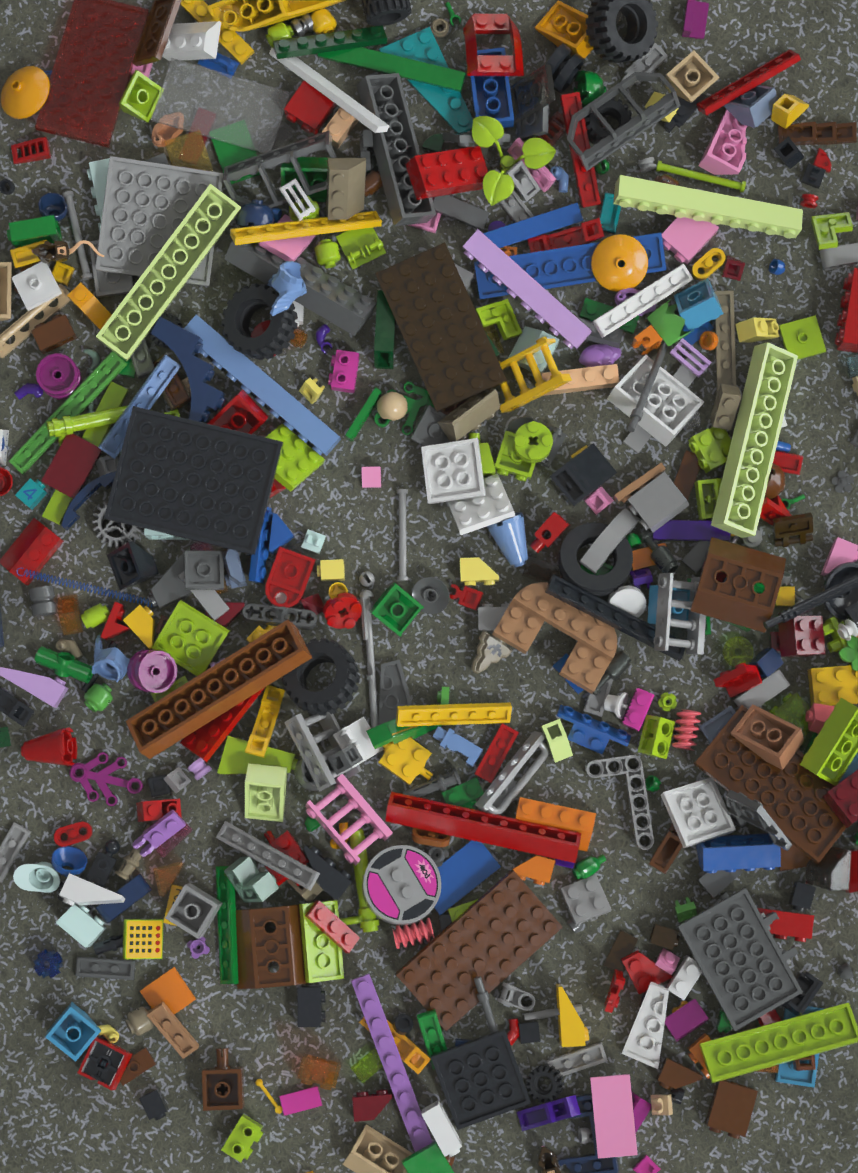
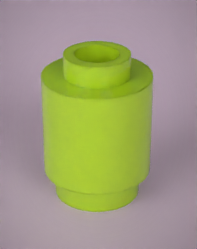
M99 603L85 610L84 614L80 616L88 629L106 622L110 612L106 605L102 606Z

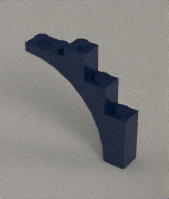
M159 317L151 334L174 351L184 367L191 390L189 419L206 422L210 415L209 409L211 408L217 412L218 408L221 409L226 398H224L225 394L222 391L206 384L207 381L212 379L215 371H213L214 367L211 364L195 356L196 353H200L203 347V340L199 336Z

